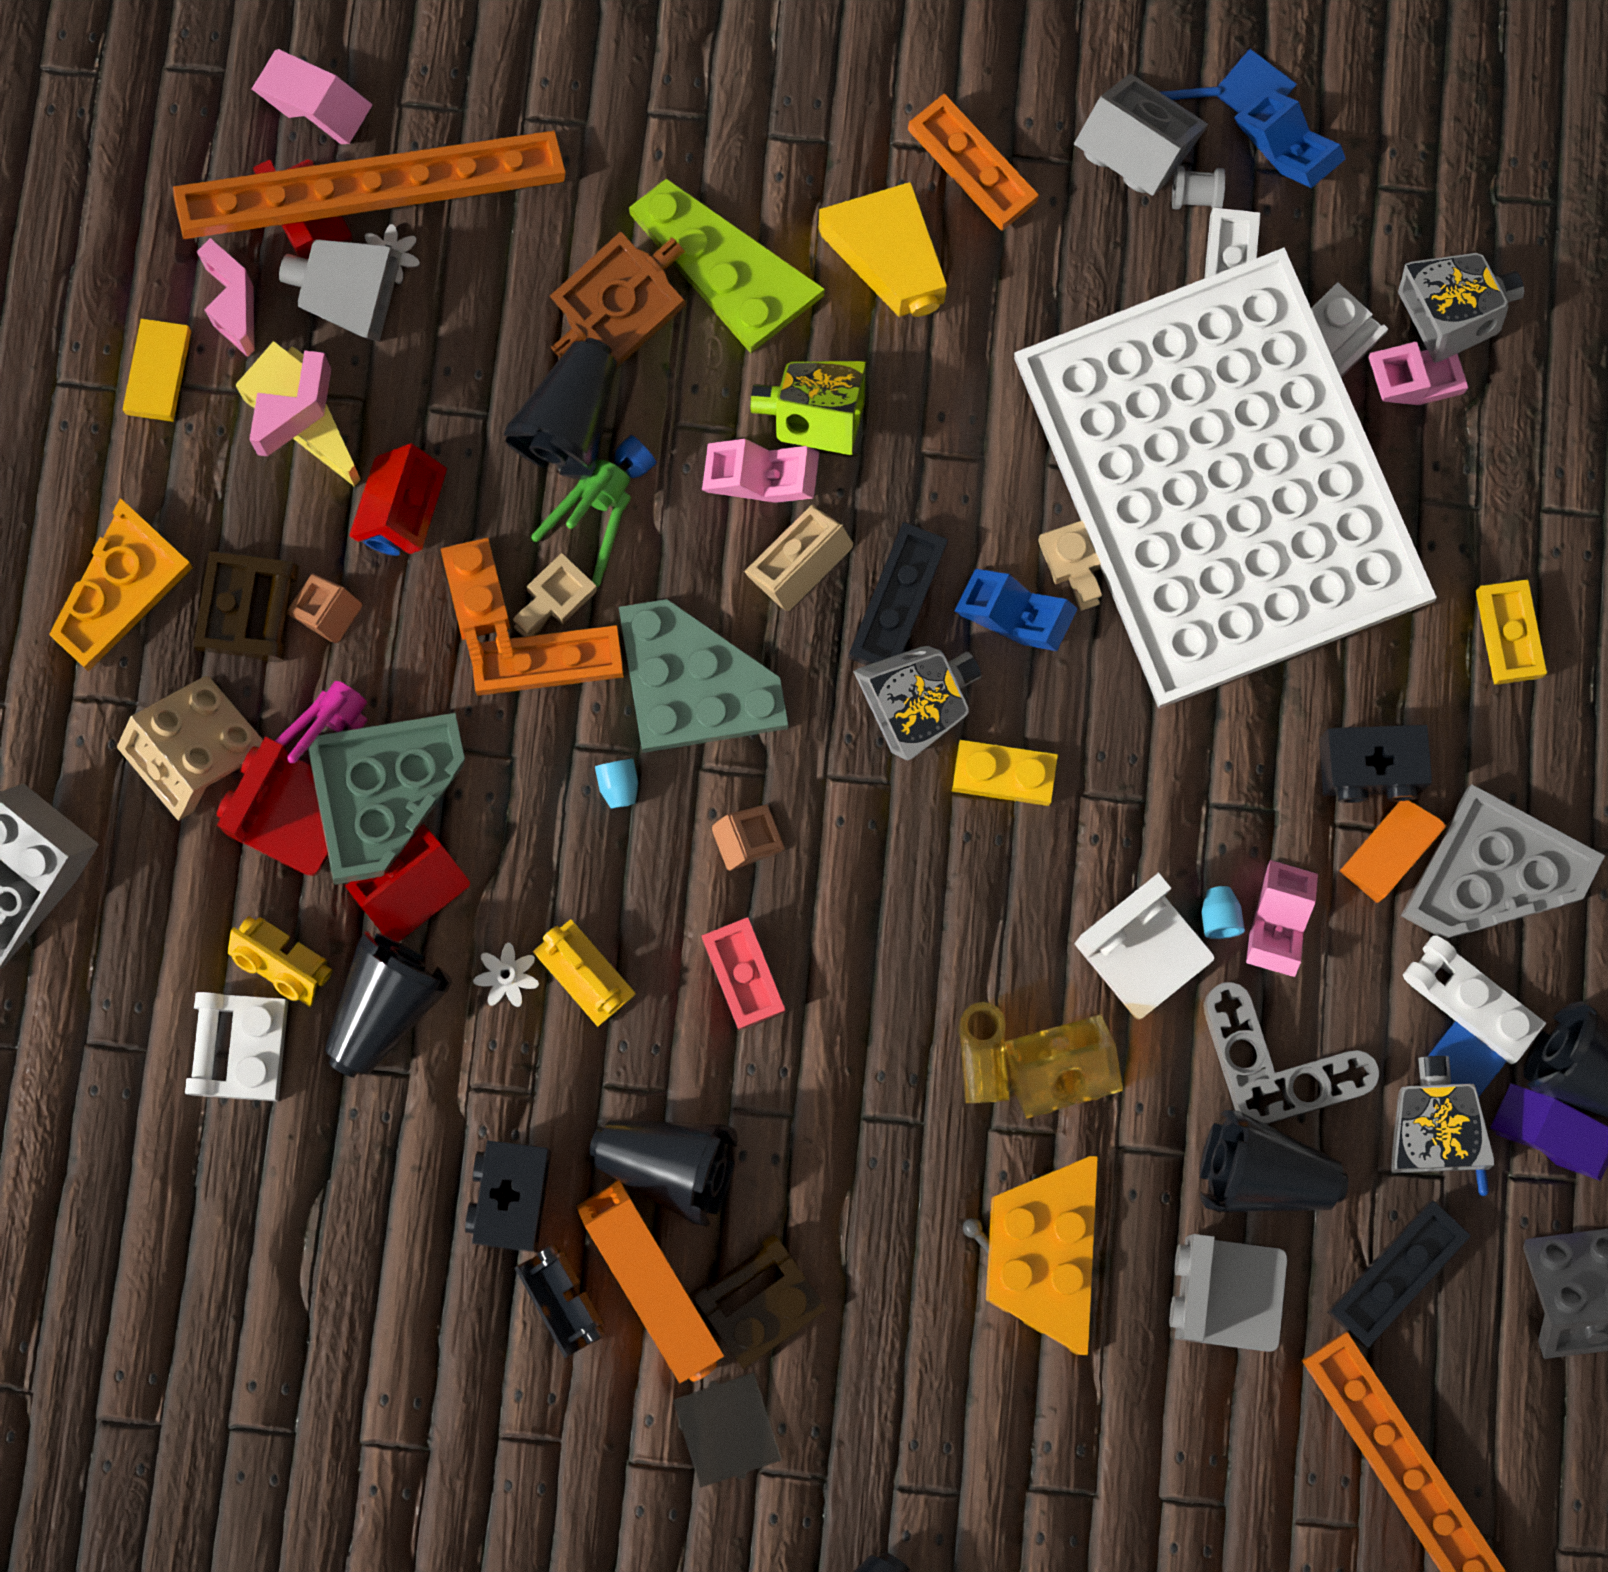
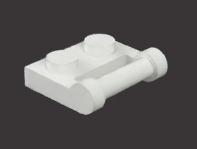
M197 992L194 1009H198L199 1014L192 1078L186 1079L185 1094L203 1097L279 1101L288 1001L280 998ZM219 1012L233 1013L226 1081L212 1080Z

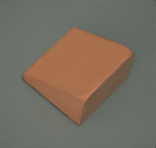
M312 573L288 608L286 614L327 640L338 643L360 611L362 604L344 587Z
M768 804L727 814L712 825V832L728 870L738 869L785 850Z

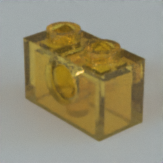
M1101 1014L1004 1042L1012 1086L1026 1119L1123 1091L1116 1044Z

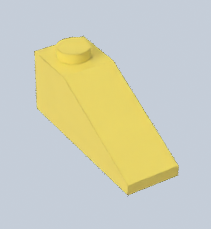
M273 341L237 382L236 387L243 400L255 409L257 393L297 397L304 355L294 347H290L286 351ZM326 404L324 416L293 439L355 487L361 480Z

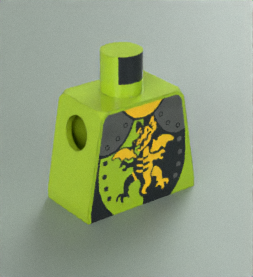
M790 362L786 364L780 386L753 385L751 413L776 415V437L781 442L852 455L865 404L866 362Z

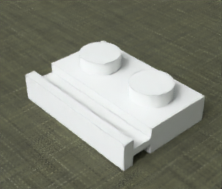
M1338 282L1311 308L1341 378L1388 331L1384 324L1381 326L1372 318L1373 314Z

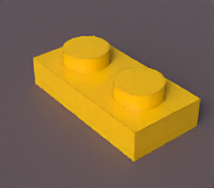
M1528 579L1480 586L1476 590V596L1494 685L1543 678L1547 671Z
M960 740L952 792L1050 806L1058 754Z

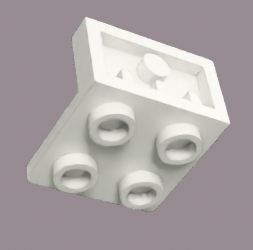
M1159 873L1081 934L1075 942L1080 952L1138 1020L1145 1017L1214 960V955L1165 897L1171 890V887Z

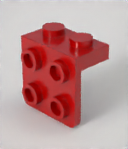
M265 737L260 747L253 746L247 753L241 767V772L244 773V776L236 791L229 790L223 797L217 810V817L220 818L217 826L227 836L307 876H315L323 867L328 857V851L311 765L299 759L295 763H290L288 761L289 752L285 747Z

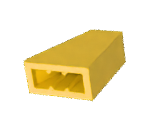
M911 182L819 209L818 228L821 237L898 317L910 313L914 317L925 316L936 311L939 305L944 303L947 285Z

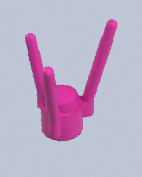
M334 681L328 691H322L315 702L275 742L285 747L317 717L316 721L288 755V761L295 763L325 726L336 732H342L345 726L348 730L363 728L368 719L361 712L367 705V701L351 687L342 682Z

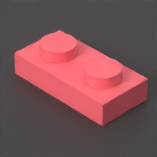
M748 917L701 935L738 1031L785 1013L784 1005Z

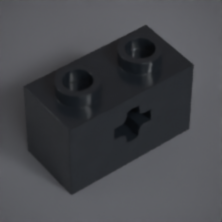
M1427 725L1328 728L1319 738L1323 796H1338L1339 803L1364 802L1368 800V795L1387 794L1388 801H1410L1417 799L1418 793H1422L1432 784ZM1371 757H1374L1377 765H1385V769L1379 775L1376 774L1375 767L1366 766V762Z
M487 1140L485 1152L477 1151L473 1168V1182H480L478 1203H469L465 1223V1233L473 1234L472 1244L537 1253L552 1153L548 1148ZM506 1182L512 1183V1190L520 1194L519 1202H510L508 1211H503L502 1203L495 1200L494 1195L496 1191H504Z

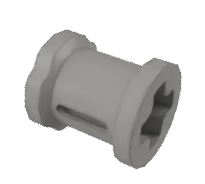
M1176 166L1172 185V209H1180L1182 205L1211 206L1212 209L1213 207L1222 208L1225 192V169L1216 168L1214 173L1185 171L1184 166Z

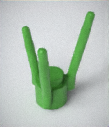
M598 460L592 476L578 482L577 486L532 534V540L534 542L540 541L581 496L582 500L566 522L567 527L570 529L577 525L590 506L601 511H607L608 507L612 506L613 509L591 580L599 587L607 567L623 511L631 500V496L625 492L630 482V477L613 463Z

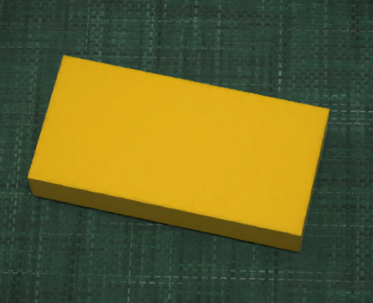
M148 319L140 320L122 409L126 415L174 422L191 336V329L188 325Z

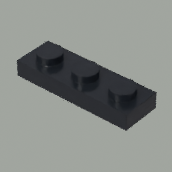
M902 522L850 649L848 659L869 665L904 652L946 549L948 539Z
M1434 1200L1428 1201L1328 1309L1327 1313L1364 1348H1369L1471 1235Z

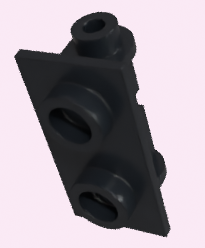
M553 1244L540 1251L537 1256L514 1268L562 1355L566 1358L601 1339L605 1335L601 1325L605 1322L603 1318L600 1319L586 1292L580 1295L576 1293L574 1286L579 1284L580 1281L566 1258L565 1250L559 1252L557 1246Z

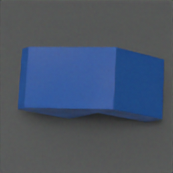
M1269 88L1234 117L1241 130L1280 174L1309 188L1315 186L1346 159L1341 144L1309 130L1299 101Z
M975 569L955 612L1021 645L1058 651L1078 608L1064 598L1031 593L1010 574Z

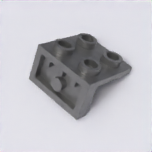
M1608 1229L1526 1239L1523 1250L1545 1313L1538 1340L1543 1358L1548 1359L1608 1351Z

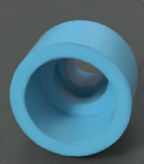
M634 759L595 766L599 790L611 809L636 803L638 778Z
M1228 886L1208 889L1201 911L1205 937L1225 939L1244 933L1242 907L1232 889Z

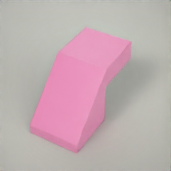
M280 49L274 51L252 87L253 91L288 118L305 116L341 145L350 144L373 105L338 76Z
M210 238L197 253L205 269L226 288L205 309V312L213 327L249 357L255 351L253 284L246 269Z
M1413 342L1372 352L1369 355L1382 401L1422 405L1462 395L1468 389L1458 353L1434 363L1428 350L1420 352L1418 343Z
M304 351L297 397L257 393L250 442L258 455L269 456L324 416L331 375V367L325 353Z
M747 439L709 443L702 490L713 494L774 503L812 499L815 493L819 451L806 446L769 451Z
M1270 860L1249 934L1246 963L1295 977L1301 963L1303 933L1316 902L1317 873Z

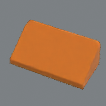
M1400 801L1339 871L1372 900L1379 903L1389 894L1447 825L1411 801Z

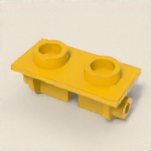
M248 916L241 924L239 930L233 927L228 947V954L232 956L233 961L244 971L249 973L257 972L272 982L276 990L290 1000L298 999L311 1007L314 1002L317 984L321 987L324 986L333 972L331 968L326 966L328 961L299 942L286 955L281 950L289 942L290 936L265 921L262 917L255 920Z
M571 919L562 927L557 925L547 932L543 937L544 942L533 951L597 1027L636 995L632 988Z

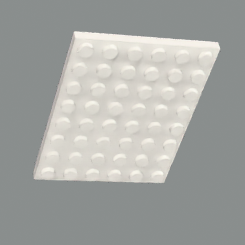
M1285 248L1014 353L1015 362L1079 517L1085 525L1101 563V570L1159 709L1433 603L1437 598Z

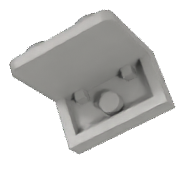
M1199 1234L1186 1236L1185 1245H1178L1175 1259V1275L1181 1276L1179 1297L1173 1296L1169 1317L1170 1327L1176 1328L1175 1340L1265 1352L1277 1349L1280 1339L1286 1278V1253L1278 1248L1214 1240V1236Z

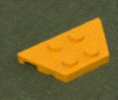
M1097 1156L1086 1157L991 1198L986 1300L1006 1313L1019 1318L1026 1325L1041 1334L1044 1333L1069 1348L1068 1350L1076 1355H1088Z

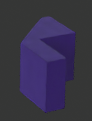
M1512 1083L1510 1084L1490 1129L1498 1136L1542 1151L1553 1163L1560 1167L1601 1181L1608 1166V1127L1555 1098Z

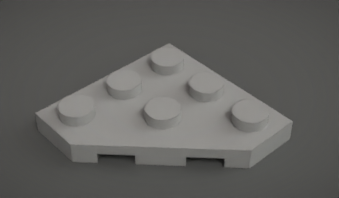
M1471 784L1459 802L1401 916L1447 940L1576 903L1584 899L1605 855Z

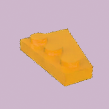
M121 498L112 512L114 517L104 537H99L92 551L94 556L81 581L75 583L49 633L88 672L193 568L186 558Z

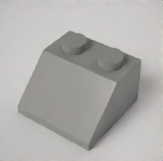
M1130 73L1100 96L1074 145L1082 149L1085 157L1092 163L1101 167H1109L1123 176L1124 182L1133 190L1149 193L1153 196L1167 184L1174 174L1176 166H1180L1205 131L1208 123Z

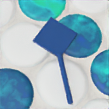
M1249 49L1217 87L1162 91L1160 93L1171 100L1217 96L1236 112L1240 113L1268 88L1288 96L1297 84Z
M1457 1021L1452 1024L1428 1055L1449 1056L1451 1084H1474L1478 1097L1507 1062ZM1476 1170L1478 1192L1481 1196H1486L1489 1193L1486 1170Z

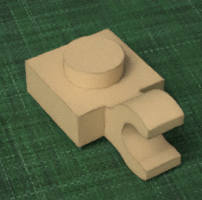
M1083 521L1039 535L1038 542L1055 585L1069 580L1081 611L1099 605L1098 598L1102 594L1097 580L1091 572L1100 570L1101 563Z
M561 553L527 585V592L534 600L513 618V621L516 623L514 629L523 637L535 636L543 628L551 615L563 625L597 592V586Z

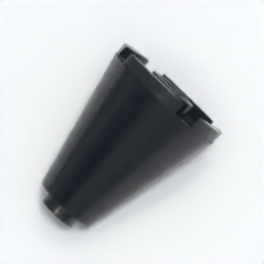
M586 338L584 342L574 341L507 424L503 436H507L505 440L507 445L520 456L542 468H545L547 462L563 466L559 475L579 480L591 477L597 466L617 366L616 359L611 355L612 349L607 344L594 338Z
M364 931L358 942L325 1047V1051L331 1056L329 1064L337 1071L352 1078H355L358 1072L369 1074L448 991L452 984L450 976L438 966L434 973L431 974L425 969L426 965L423 963L425 957L387 936L376 933L373 938L369 931Z
M1583 1001L1573 1002L1561 1009L1553 1017L1560 1024L1550 1035L1543 1030L1538 1035L1527 1055L1523 1077L1530 1081L1526 1085L1537 1093L1608 1118V1023L1593 1007H1590Z
M1224 1110L1221 1115L1227 1118L1224 1124L1214 1123L1212 1125L1203 1149L1199 1178L1208 1180L1209 1194L1200 1192L1201 1201L1206 1209L1217 1212L1328 1211L1337 1202L1340 1203L1345 1198L1348 1189V1175L1343 1172L1340 1161L1240 1111Z
M611 1119L606 1123L605 1127L599 1126L596 1129L591 1140L590 1155L595 1157V1165L599 1170L691 1223L707 1227L710 1222L706 1214L717 1215L728 1192L735 1161L726 1159L728 1145L737 1147L738 1138L736 1129L723 1124Z

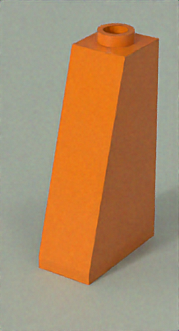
M618 1180L577 1205L576 1208L585 1228L679 1384L687 1379L697 1381L709 1375L717 1367L716 1361L724 1357L623 1184Z

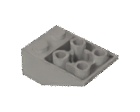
M24 783L0 792V970L75 884L99 846L95 840Z

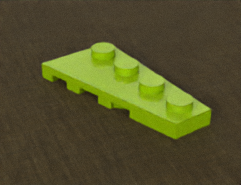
M667 179L629 207L630 215L659 248L670 240V237H673L684 249L685 253L676 259L673 265L750 353L758 349L824 297V288Z

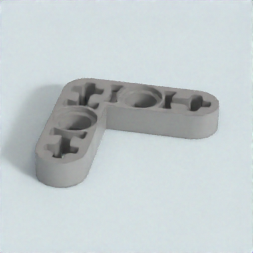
M1226 982L1214 987L1205 997L1203 1004L1205 1018L1235 1111H1240L1264 1124H1270L1360 1097L1372 1091L1376 1086L1379 1078L1378 1065L1368 1053L1359 1050L1348 1051L1275 1073L1251 997L1247 990L1239 984ZM1221 993H1226L1229 1000L1238 999L1240 1007L1233 1012L1236 1025L1239 1026L1247 1022L1249 1030L1237 1031L1226 1039L1223 1037L1221 1030L1229 1029L1231 1024L1226 1012L1217 1013L1215 1005L1222 1000ZM1237 1040L1248 1041L1256 1049V1061L1249 1068L1237 1067L1230 1059V1047ZM1351 1060L1356 1068H1365L1367 1076L1360 1079V1088H1356L1353 1081H1345L1333 1086L1338 1095L1331 1096V1082L1322 1067L1329 1066L1330 1076L1340 1074L1349 1069L1348 1061ZM1308 1074L1317 1079L1320 1085V1093L1315 1101L1306 1103L1299 1100L1294 1094L1293 1083L1298 1075ZM1275 1081H1282L1283 1097L1290 1106V1110H1283V1100L1266 1106L1264 1108L1266 1116H1260L1257 1109L1249 1110L1247 1108L1246 1101L1253 1097L1252 1089H1257L1260 1096H1266L1278 1092L1279 1088Z

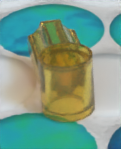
M979 1002L972 1004L962 1013L958 1020L957 1030L961 1044L965 1104L1009 1101L1004 1036L1006 1022L1000 1009L991 1003ZM978 1012L986 1013L993 1019L995 1032L990 1039L978 1040L970 1034L968 1020L971 1015Z

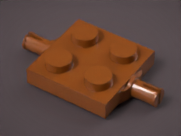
M620 231L550 295L553 302L566 315L572 328L551 346V349L561 358L574 341L584 342L586 338H594L607 344L612 349L611 355L617 361V369L687 305L685 300L669 284L664 272L676 259L685 253L684 249L673 237H670V240L650 256L648 253L637 249Z

